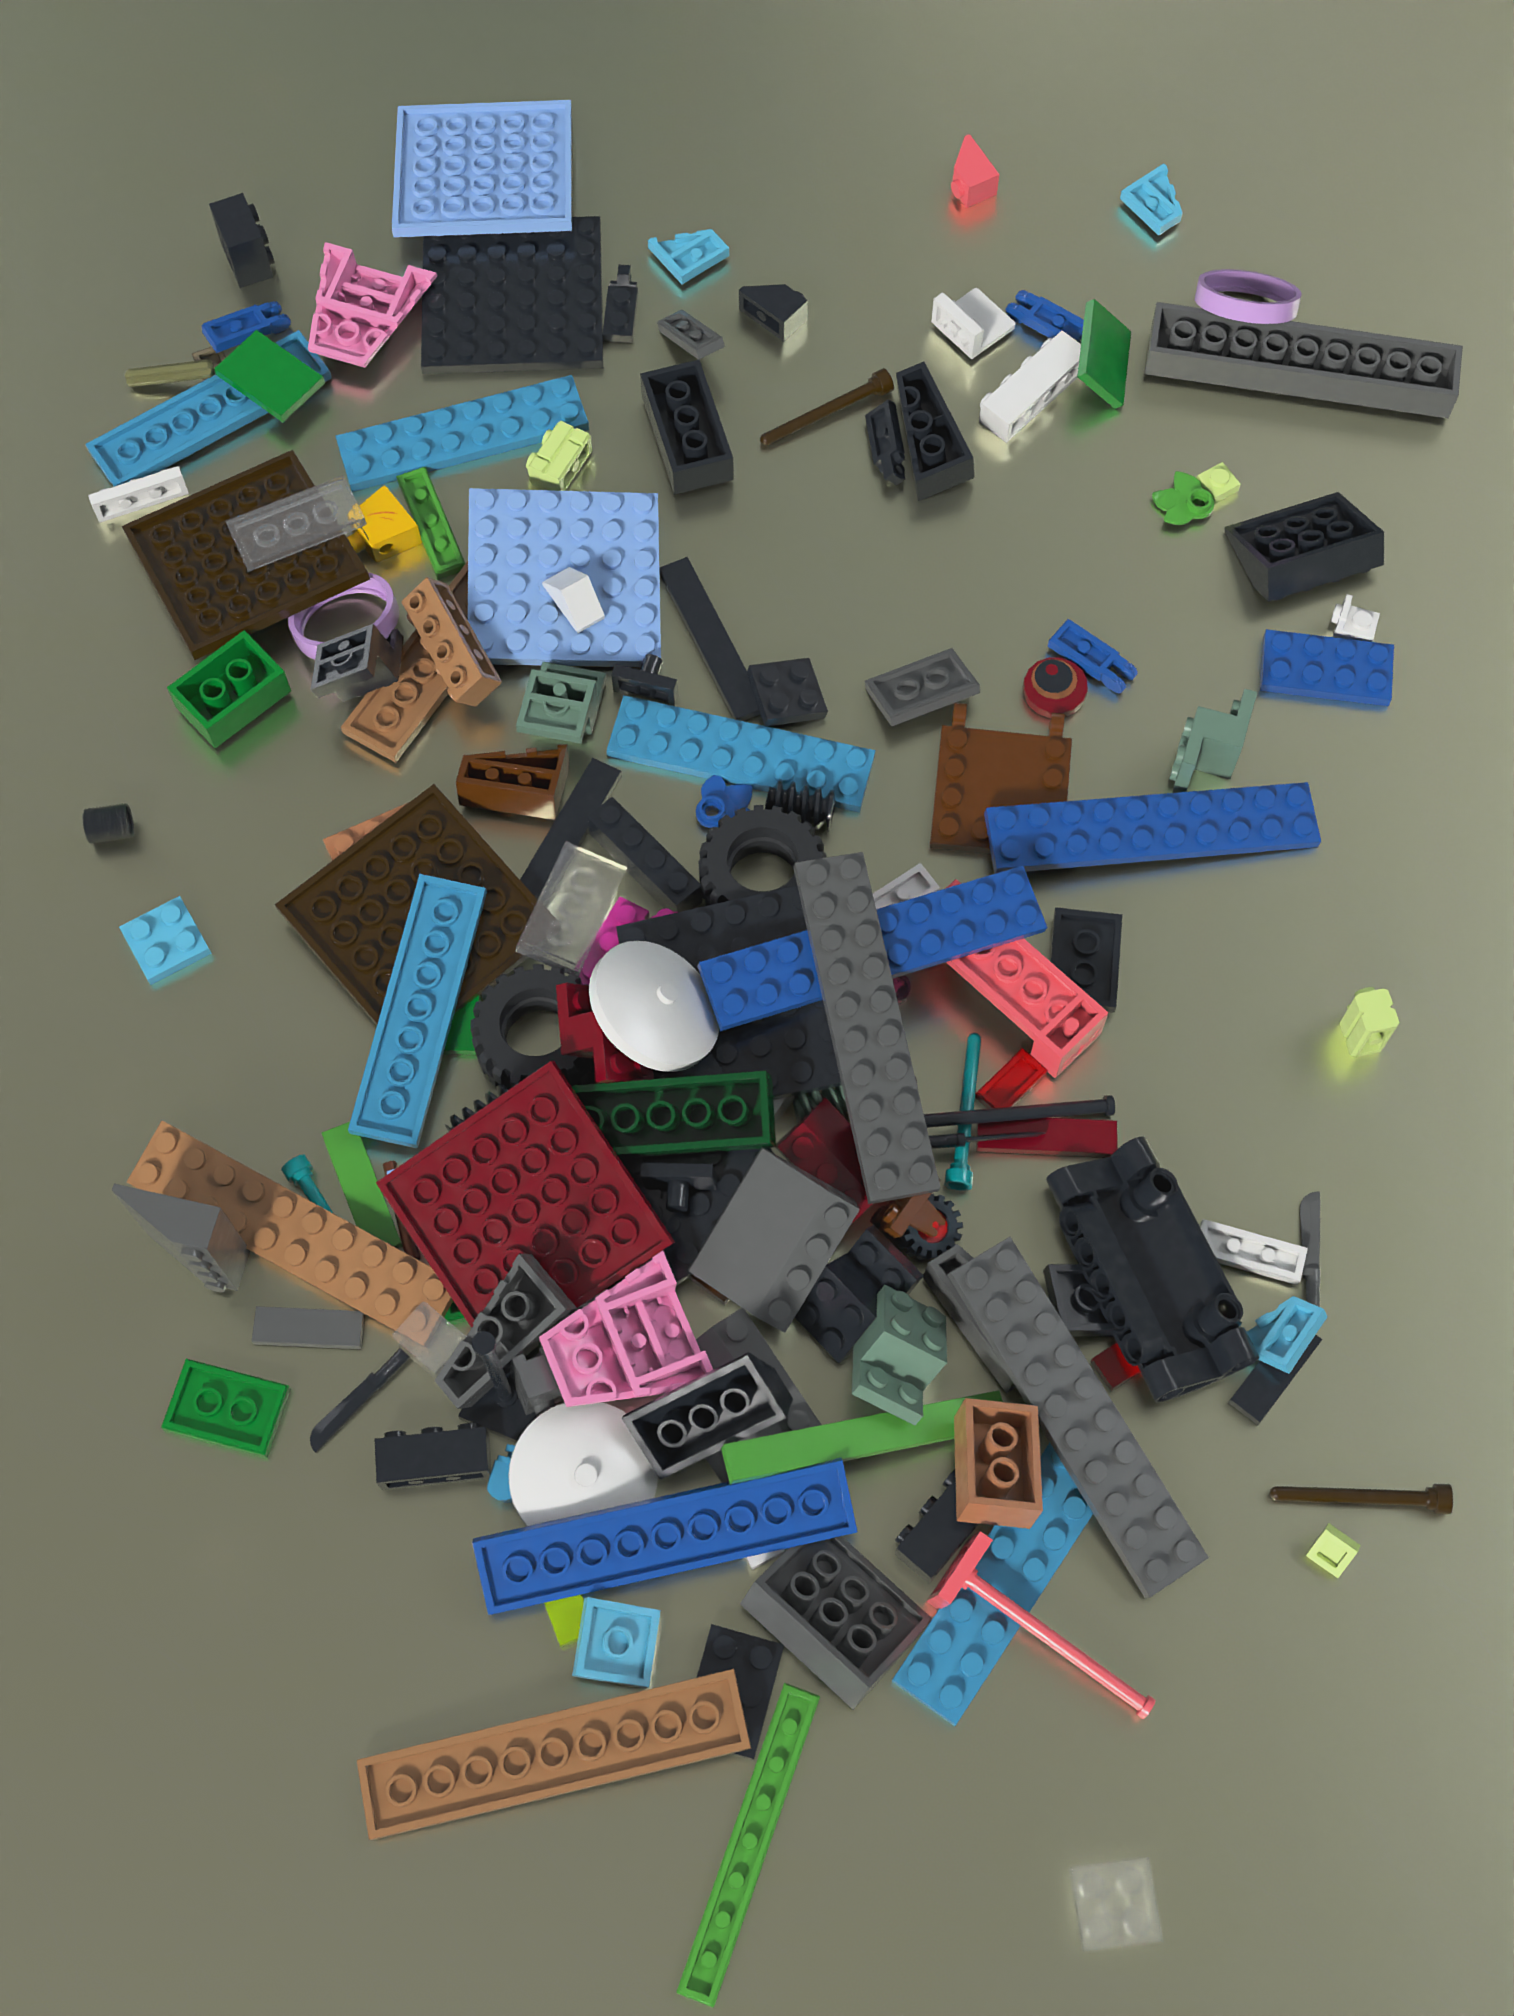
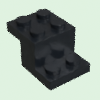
M370 624L317 645L310 690L317 698L336 693L344 702L355 697H361L381 687L392 685L399 680L404 636L396 628L385 639L376 626Z
M872 1225L863 1232L848 1253L825 1266L795 1318L840 1363L851 1354L854 1344L876 1319L877 1294L882 1287L887 1285L896 1291H903L909 1295L924 1275L875 1225Z

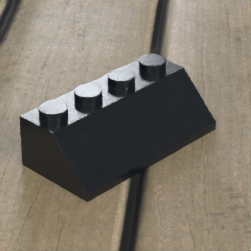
M748 1352L623 1415L622 1420L661 1480L720 1451L724 1444L738 1442L785 1419L791 1407L793 1397L775 1368Z

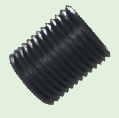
M127 803L113 804L112 806L106 805V807L100 806L99 808H85L83 810V828L86 839L90 844L102 843V841L132 839L134 836L132 812Z

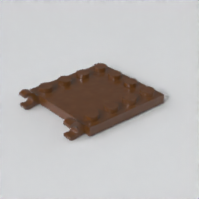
M954 703L952 726L942 725L930 848L991 854L984 816L986 808L1067 801L1072 738L1062 737L1065 714L1052 713L1051 721L1049 722V735L1043 736L965 728L967 704Z

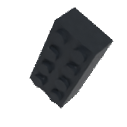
M700 359L640 373L642 399L674 495L734 480L733 455Z

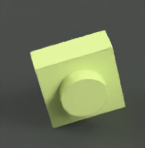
M1223 462L1197 475L1202 489L1207 490L1212 495L1214 504L1238 492L1241 485Z
M1328 1523L1312 1544L1306 1556L1339 1578L1358 1553L1361 1545Z

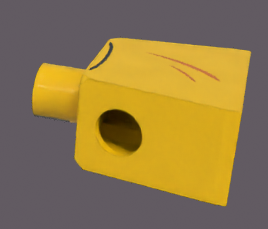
M385 485L354 509L348 516L353 533L347 537L356 553L365 549L376 562L383 561L422 543L418 525Z

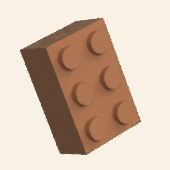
M965 1398L954 1416L957 1521L1030 1529L1043 1511L1038 1406Z

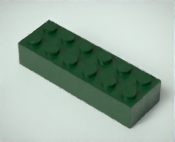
M767 1071L571 1086L619 1159L776 1147L772 1076Z

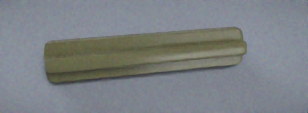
M208 359L132 368L125 372V378L128 386L137 387L211 378L215 371L212 361Z

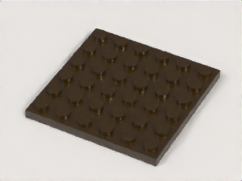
M293 450L122 526L126 537L194 660L218 650L243 630L251 635L370 580L368 571Z
M435 784L431 785L275 904L280 914L376 1026L419 874L486 888L487 894L454 1014L478 995H482V992L488 985L493 986L496 984L497 977L503 973L506 975L562 931L561 925Z

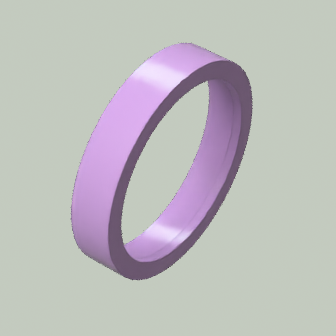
M1222 269L1208 271L1199 276L1195 302L1204 310L1224 318L1248 323L1278 324L1296 318L1302 293L1295 285L1271 275L1246 270ZM1232 291L1250 293L1263 296L1277 302H1256L1227 296L1219 292Z
M368 572L370 580L288 617L289 629L300 651L312 659L316 658L317 645L324 642L313 641L304 637L307 621L317 609L327 602L354 593L373 594L387 602L383 613L373 623L384 638L387 639L391 631L396 627L399 619V606L389 583L382 577Z

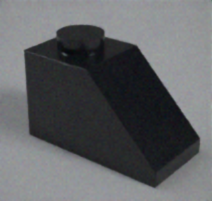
M786 284L743 286L739 289V310L783 342L808 320V300L802 293L794 291Z

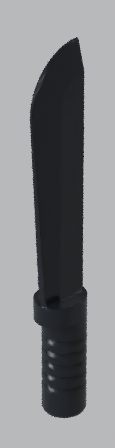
M1029 1131L965 1137L964 1133L929 1135L932 1149L965 1147L966 1142L1037 1137L1046 1133Z
M401 1348L375 1374L371 1372L357 1388L315 1425L310 1435V1444L315 1453L408 1361L410 1357Z

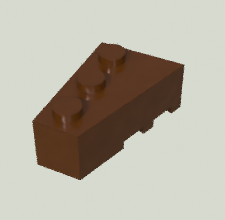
M568 744L557 745V749L537 751L536 747L526 748V753L506 755L505 751L463 755L456 778L459 806L556 820L569 772Z

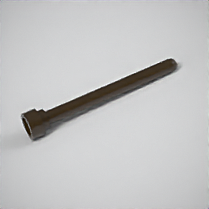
M885 368L872 373L868 383L762 434L760 437L761 444L768 446L872 394L884 396L894 391L891 375Z
M1433 1484L1432 1487H1426L1425 1491L1274 1486L1270 1490V1497L1275 1501L1426 1506V1509L1433 1510L1434 1514H1451L1453 1509V1492L1450 1484Z

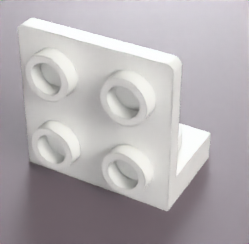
M978 288L972 289L957 301L951 300L943 292L936 296L933 301L931 322L971 359L1015 329L1016 323Z

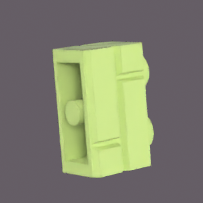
M563 421L558 422L553 430L548 429L543 436L542 446L537 453L532 452L527 460L526 468L528 469L531 484L543 490L566 491L592 452V442L589 433L578 428L574 429L572 425Z
M1366 987L1355 992L1353 1001L1346 1007L1347 1011L1339 1023L1343 1036L1348 1038L1346 1044L1350 1056L1354 1057L1381 1052L1400 1024L1396 1010L1391 1008L1393 1002L1389 990L1384 988L1375 990L1374 987Z

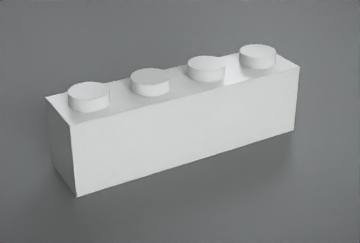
M1064 331L1058 333L1053 339L1048 338L1043 343L1039 352L1033 357H1027L1018 371L1013 375H1007L997 390L993 393L989 392L984 396L980 403L979 423L1007 443L1078 378L1081 344Z

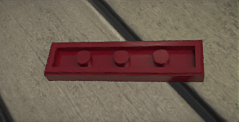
M1037 1118L977 1124V1136L1029 1131L1045 1132L1046 1134L1037 1137L978 1141L976 1152L1111 1157L1118 1149L1117 1121Z

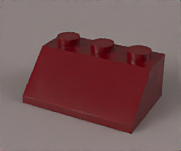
M823 1098L776 1143L775 1148L791 1164L853 1198L860 1208L853 1220L854 1222L872 1204H868L851 1124L826 1098Z

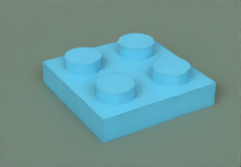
M180 896L119 926L150 985L212 954Z
M590 1597L585 1598L572 1676L645 1689L649 1688L661 1610Z

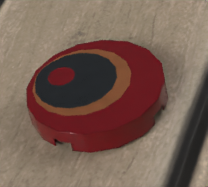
M1049 657L1037 661L1028 669L1023 682V691L1028 706L1037 714L1051 718L1052 713L1065 714L1067 717L1073 715L1082 707L1087 696L1088 684L1083 670L1074 662L1064 658Z

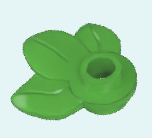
M1175 472L1173 479L1174 488L1152 493L1156 506L1166 511L1164 521L1173 525H1184L1193 519L1206 518L1214 509V500L1210 492L1202 489L1201 482L1197 478L1184 472Z

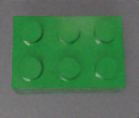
M245 630L167 687L175 707L214 748H217L291 692L285 671Z

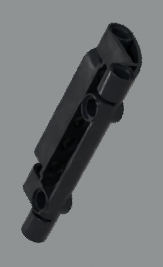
M1142 1136L1124 1143L1111 1157L1059 1168L1048 1175L1046 1181L1061 1210L1059 1215L1061 1230L1078 1264H1084L1081 1265L1084 1270L1082 1273L1087 1283L1094 1286L1099 1294L1098 1296L1091 1290L1096 1301L1100 1303V1309L1107 1323H1113L1115 1326L1111 1332L1124 1358L1129 1364L1138 1366L1155 1402L1160 1403L1191 1393L1226 1378L1255 1363L1260 1357L1246 1329L1240 1327L1242 1325L1241 1318L1243 1317L1242 1304L1232 1290L1178 1186L1177 1179L1169 1170L1159 1168L1160 1163L1147 1138Z

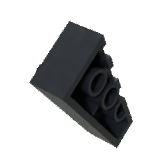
M923 361L897 372L898 395L918 501L975 478L974 457L925 362Z

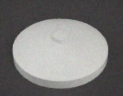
M629 941L610 949L595 965L589 983V996L593 1013L608 1039L626 1056L651 1069L675 1072L693 1067L711 1051L718 1037L719 1025L701 975L684 958L670 949L655 943Z
M603 1402L566 1407L565 1403H562L540 1414L525 1428L512 1452L508 1478L512 1502L526 1526L655 1497L658 1475L623 1422L622 1417L627 1413Z

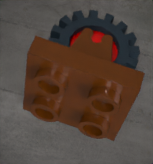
M934 1193L890 1200L886 1207L881 1206L870 1219V1222L888 1239L900 1237L899 1247L901 1249L907 1248L906 1254L910 1257L917 1256L916 1259L929 1260L938 1257L956 1245L955 1241L961 1240L962 1234L957 1233L958 1229L963 1228V1222H957L956 1217L961 1216L959 1210L953 1211L952 1207L955 1204L951 1200L945 1202V1196H934Z

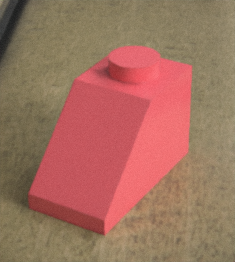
M970 134L964 137L954 166L953 181L951 182L954 196L957 199L960 198L965 207L968 208L997 195L1000 175Z

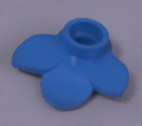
M713 775L704 782L701 788L702 800L696 806L698 822L707 828H717L718 821L725 815H729L732 818L735 816V810L745 807L746 811H750L748 806L752 798V786L746 784L726 786L721 776ZM716 811L718 814L716 816H708L707 812Z

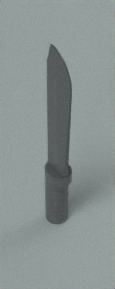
M1319 1191L1306 1195L1300 1204L1302 1247L1308 1248L1302 1277L1306 1279V1301L1320 1307L1321 1199Z

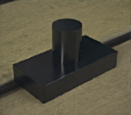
M652 654L645 655L640 670L615 664L611 674L614 692L675 706L678 698L677 679L659 675L663 660Z
M641 1163L640 1178L646 1189H667L666 1210L680 1213L688 1210L689 1189L717 1190L718 1176L713 1164Z

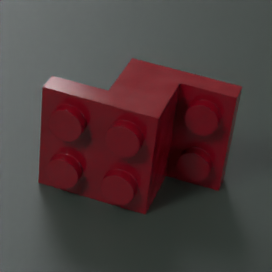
M567 982L556 985L562 1055L594 1058L597 1083L654 1079L653 1069L643 1066L626 1056L605 1035L591 1007L589 986Z

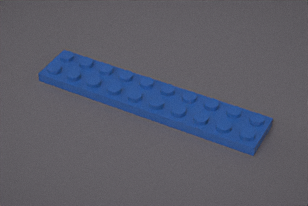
M1308 782L986 808L984 812L994 874L1022 865L1025 871L1315 848L1321 843Z
M1023 865L876 909L892 979L1045 932L1048 928ZM807 930L708 959L698 964V969L720 1031L823 1000Z
M840 1457L824 1463L734 1484H730L729 1481L481 1536L473 1538L472 1544L488 1615L840 1537L857 1533L858 1531L843 1460Z

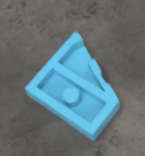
M1164 163L1123 189L1120 195V199L1158 236L1179 223L1183 214L1179 202L1175 199L1176 192L1174 186L1169 183L1167 177L1168 168Z
M712 229L697 231L693 234H675V240L658 242L657 237L648 240V249L681 284L730 256L729 247Z
M1293 1296L1281 1303L1275 1311L1266 1313L1256 1319L1257 1325L1247 1331L1260 1357L1258 1360L1289 1374L1328 1316L1323 1308Z

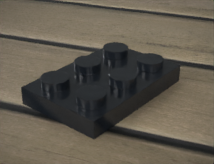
M1055 907L1050 962L1107 1012H1115L1117 1006L1123 914Z
M711 1624L696 1678L731 1669L735 1670L752 1749L732 1754L754 1760L784 1645Z

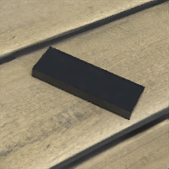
M1317 1335L1314 1336L1289 1374L1259 1361L1228 1403L1259 1425L1323 1339Z

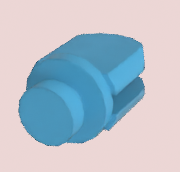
M507 1444L505 1452H508L507 1457L498 1455L497 1460H494L487 1484V1490L490 1495L504 1503H512L508 1473L511 1455L515 1446Z

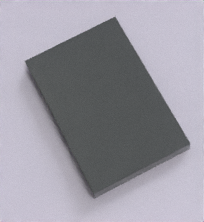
M953 648L865 680L867 692L891 726L980 693V684Z

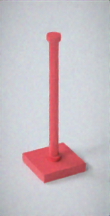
M980 1531L965 1542L926 1602L937 1610L939 1608L942 1609L952 1603L961 1588L966 1590L969 1587L1137 1710L1136 1715L1140 1718H1146L1156 1702L1154 1698L1150 1695L1144 1697L977 1575L978 1570L975 1567L993 1541L991 1538Z

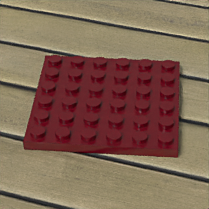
M555 1061L548 1062L376 1182L471 1328L480 1311L485 1309L493 1297V1292L500 1281L505 1279L513 1267L512 1263L519 1253L532 1254L578 1308L675 1242Z

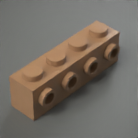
M426 577L401 601L408 613L406 615L407 619L419 633L421 645L430 653L434 661L435 670L443 677L448 686L447 692L449 696L457 703L476 707L502 681L448 584Z

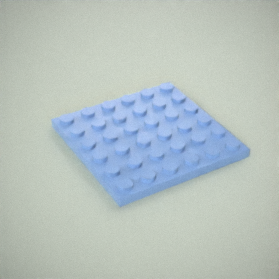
M571 100L398 106L392 212L393 237L572 231Z
M469 488L467 620L493 665H542V662L565 666L614 667L617 664L625 667H641L647 654L656 655L661 658L658 493ZM568 567L589 576L605 615L603 620L580 633L576 632L542 585L543 581Z

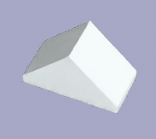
M568 567L542 582L543 587L577 633L605 618L587 574Z

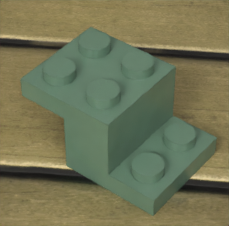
M542 662L541 670L531 669L516 723L517 732L581 744L584 733L592 735L606 682V673Z
M1244 689L1240 701L1234 699L1230 714L1198 706L1194 718L1187 717L1169 778L1175 781L1172 793L1187 791L1194 770L1231 779L1243 748L1257 696L1256 691Z
M884 1285L877 1294L876 1319L853 1346L852 1395L916 1425L923 1417V1391L947 1364L946 1316L936 1308L928 1307L912 1299L905 1292L896 1291Z

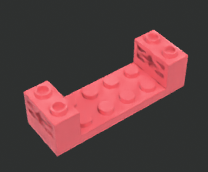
M955 879L946 888L956 886L961 883L957 879ZM1024 938L946 962L1034 1040L1030 1055L1042 1064L1054 1078L1059 1076L1102 1033L1109 1012Z

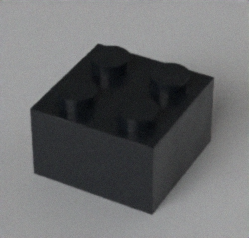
M243 193L210 203L209 207L222 248L239 288L273 278L270 265L274 264L275 261L269 246H264L269 243L263 225L256 224L260 220L254 204L248 205Z

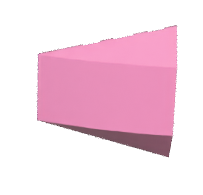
M325 242L323 250L324 261L320 269L321 280L316 294L317 305L316 311L313 313L308 350L311 353L366 367L432 284L437 274L436 272L408 265L404 276L401 277L361 266L356 263L352 249Z
M663 1250L652 1257V1260L641 1268H637L625 1276V1279L614 1287L605 1290L595 1297L594 1301L584 1308L578 1309L539 1337L566 1407L665 1394L713 1370L706 1351H700L675 1292L677 1282Z

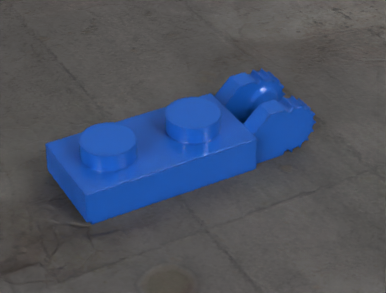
M1021 290L1015 296L1017 303L1011 302L1005 309L1007 315L1014 319L1015 322L1019 324L1024 323L1048 338L1053 339L1058 333L1064 331L1081 344L1084 319L1042 296L1038 297L1025 290Z
M273 301L259 306L253 305L205 322L202 325V333L215 352L218 353L240 345L255 330H258L265 336L271 333H281V331L289 328L291 319L286 314H280L282 312L281 305L277 301Z
M1067 619L1048 641L1049 648L1067 660L1074 662L1079 668L1098 681L1101 680L1105 687L1115 693H1122L1126 688V684L1123 679L1109 670L1112 666L1119 675L1124 676L1127 680H1133L1138 674L1137 668L1121 657L1118 651L1070 619Z

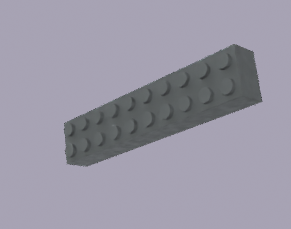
M1157 302L1151 325L1144 374L1449 418L1459 396L1463 346L1294 321L1278 324L1241 322L1215 315L1203 308Z

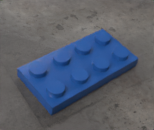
M1266 629L1263 636L1260 691L1389 706L1392 700L1394 644Z

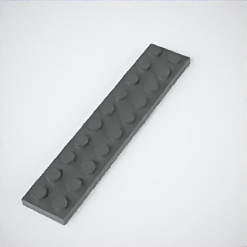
M863 852L795 862L793 867L868 1204L938 1192L941 1187Z
M1008 1237L947 1274L1026 1405L1038 1406L1039 1426L1145 1598L1152 1597L1208 1559L1209 1557L1012 1238Z

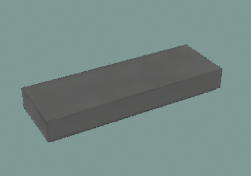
M679 310L657 322L659 331L698 360L725 347L723 338L684 310Z
M256 1306L252 1343L254 1345L361 1349L365 1314L360 1311Z

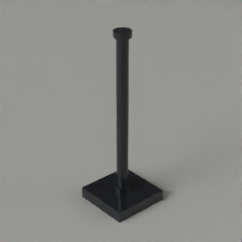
M1104 1095L1103 1099L930 1113L924 1114L927 1128L1096 1113L1113 1116L1115 1114V1100L1112 1095Z
M487 1331L478 1332L472 1339V1348L477 1355L481 1356L494 1387L472 1407L461 1408L458 1417L467 1423H479L480 1427H486L487 1431L517 1443L525 1428L538 1416H536L535 1412L528 1415L525 1414L511 1380L510 1372L505 1375L495 1351L496 1340L494 1336Z

